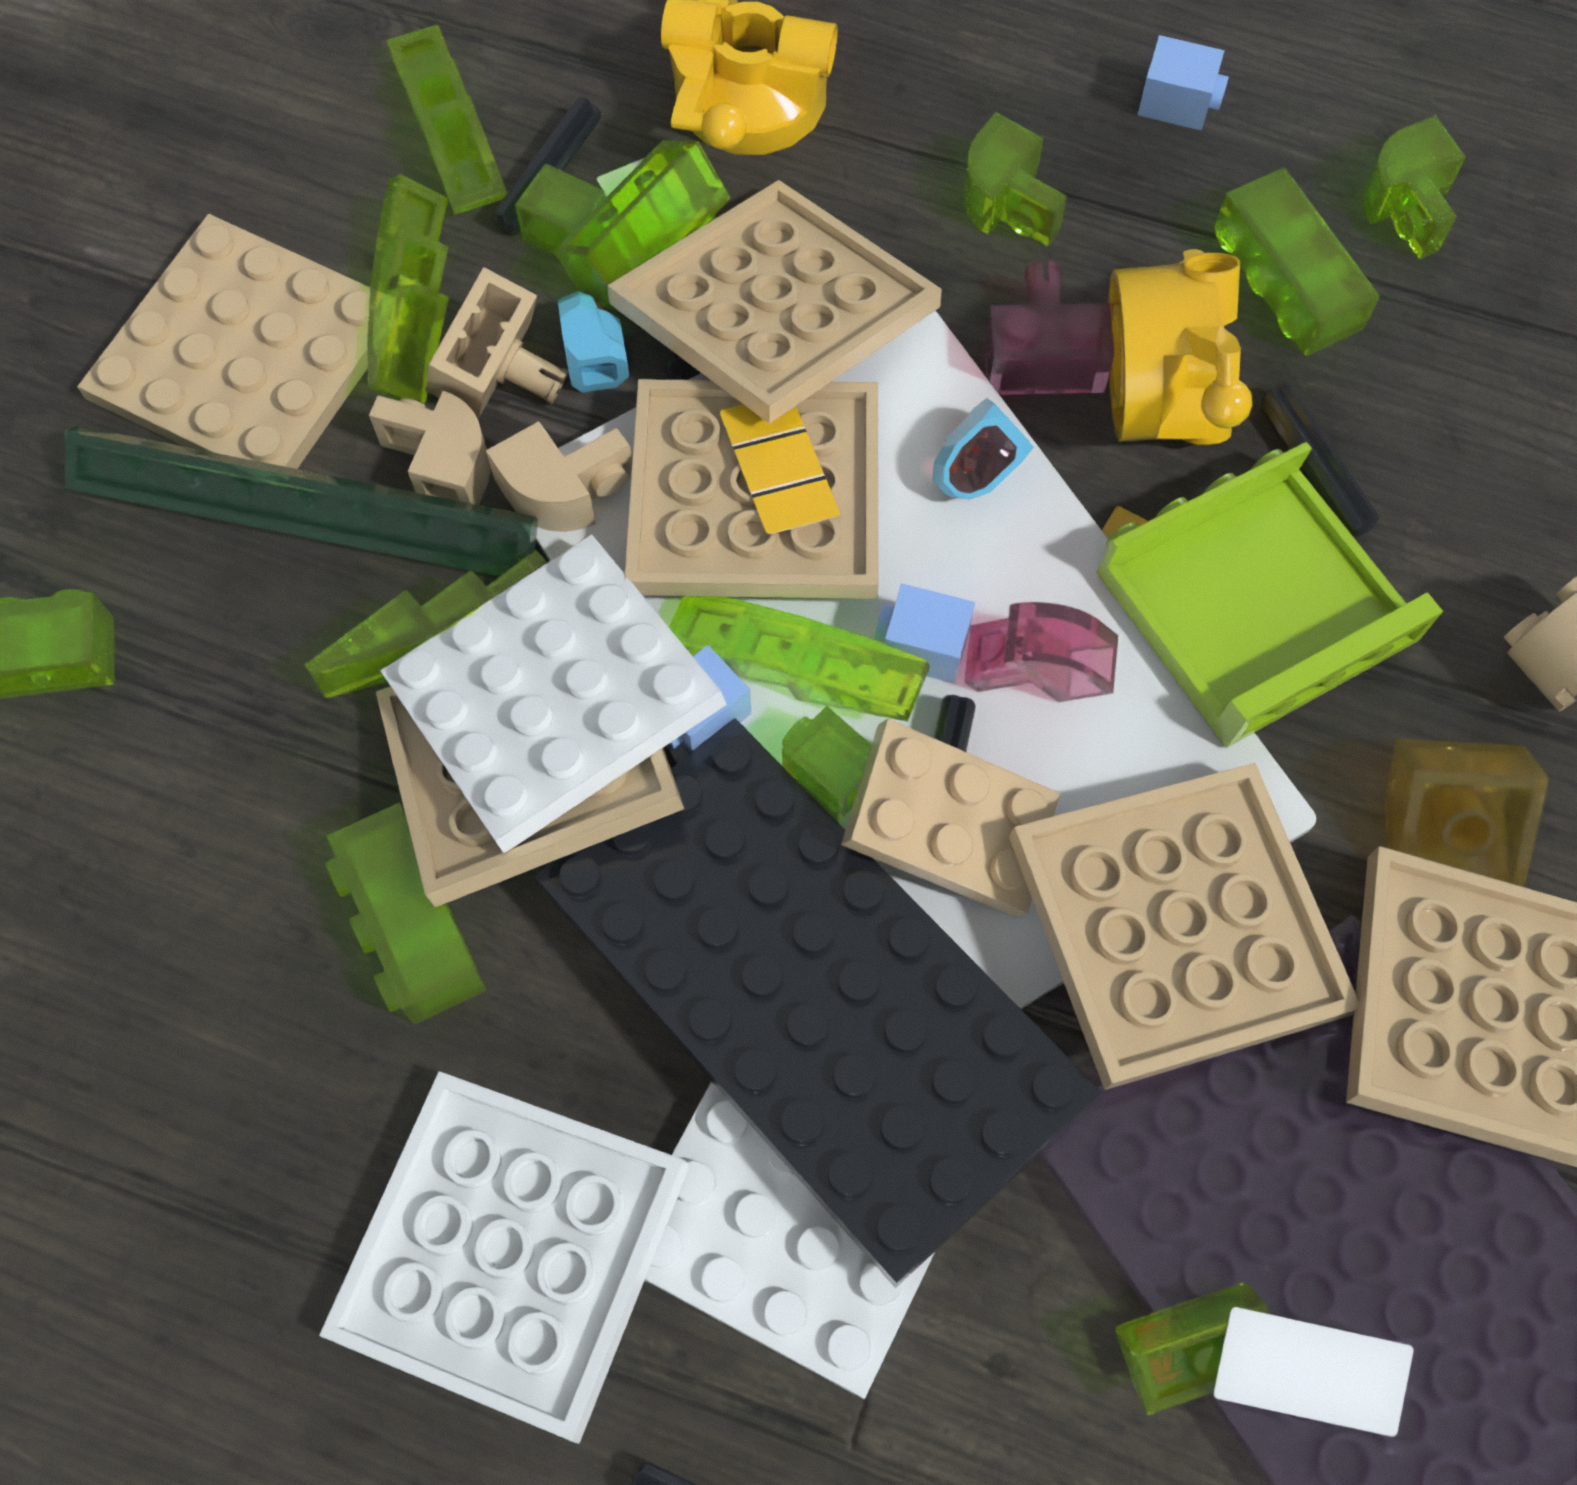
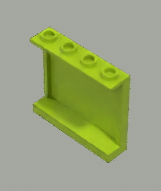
M1307 442L1285 453L1280 449L1269 452L1257 461L1251 470L1238 477L1233 473L1220 477L1205 490L1204 494L1190 501H1187L1185 497L1172 501L1157 514L1156 518L1141 526L1136 522L1124 525L1107 540L1106 546L1108 548L1096 571L1226 748L1418 642L1443 613L1442 609L1428 592L1406 604L1299 469L1312 449Z

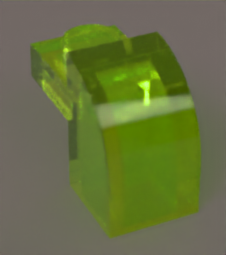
M997 112L993 114L979 131L970 145L963 191L965 209L972 222L987 235L1002 220L1009 224L1018 234L1032 237L1048 247L1060 232L1067 196L1035 178L1038 172L1043 138Z
M1436 115L1400 129L1385 142L1363 194V207L1370 224L1391 217L1397 234L1409 243L1419 259L1440 250L1457 217L1442 195L1449 192L1466 158Z

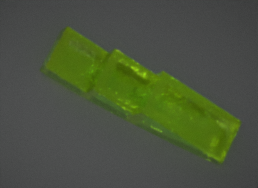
M433 25L386 40L408 103L454 215L503 200L507 195L506 188L471 97L466 93L454 59H451L439 25Z
M399 174L388 179L377 233L370 285L367 332L368 388L397 400L408 398L425 405L428 394L426 392L428 367L438 349L449 300L448 296L439 293L449 248L439 243L448 198Z
M535 550L487 587L470 570L422 607L405 590L304 664L325 698L386 683L388 681L381 673L382 669L433 636L456 625L461 619L471 616L483 604L547 564V562Z
M683 596L669 625L671 631L692 656L709 645L741 679L787 687L795 699L799 701L906 722L909 720L930 669L927 660L865 636L803 616L728 597Z

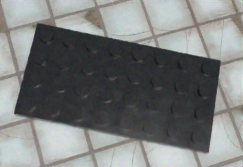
M735 718L671 768L684 806L683 810L554 860L534 877L541 891L896 1288L1099 1100L1102 1091L872 857L841 845L845 829Z

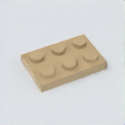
M886 719L877 726L841 845L999 911L1019 917L1029 912L1032 897L1008 836L1015 826L1053 817L1060 793L893 720Z

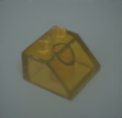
M1396 738L1385 793L1387 848L1525 888L1549 777L1526 746Z

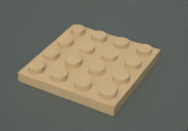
M780 180L607 285L610 305L769 424L940 308L942 292L940 287Z
M208 214L77 387L86 400L281 493L402 320L405 313L401 301Z
M638 379L624 581L628 577L643 596L878 599V382H830L796 406L839 508L840 515L774 534H767L720 416V410L741 405L742 403L712 380Z
M389 686L376 692L424 892L434 907L684 809L666 754L662 748L504 854L392 687Z
M1256 763L1015 826L1008 837L1104 1090L1353 1015L1358 1010L1359 1000Z
M1378 846L1367 858L1356 995L1359 1005L1358 1010L1354 1012L1346 1103L1577 1167V902Z

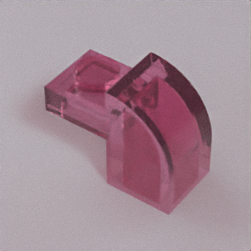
M1045 602L1010 604L1008 618L971 625L964 683L977 692L1032 683L1057 702L1113 694L1119 635L1096 617L1073 607Z

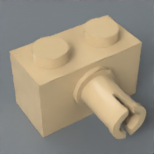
M483 267L429 363L426 392L440 398L442 391L457 396L473 410L478 419L497 384H503L505 380L545 399L547 403L552 405L557 397L556 393L557 391L560 392L569 371L522 348V339L531 324L537 295Z

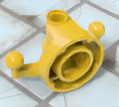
M667 0L662 19L661 43L662 48L669 50L675 82L676 102L672 113L671 127L692 131L707 145L734 155H766L793 146L815 128L826 107L827 77L831 73L835 57L838 33L837 24L789 15L783 16L772 6L761 2L738 3V0Z
M1190 249L1183 252V261L1176 264L1113 269L1108 294V370L1112 418L1118 442L1182 439L1196 445L1219 444L1231 437L1232 427L1240 425L1249 416L1253 402L1251 391L1239 380L1241 347L1237 338L1224 329V325L1235 321L1238 314L1240 260L1230 254L1204 253L1201 250Z

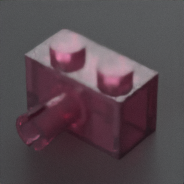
M1042 261L1029 265L1024 271L1028 305H994L990 307L984 345L988 381L999 395L1104 393L1115 354L1110 303L1063 304L1061 267L1055 262L1048 261V278H1044L1043 281Z

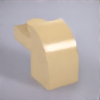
M442 391L434 410H430L424 404L413 399L404 398L397 401L377 396L369 414L370 420L381 446L414 455L408 469V474L418 500L475 516L489 482L491 467L481 427L473 410L463 400L445 391Z
M538 421L486 450L494 480L514 510L530 524L549 531H575L595 524L591 500L598 496L607 497L616 493L632 475L630 445L618 428L609 431L564 457Z

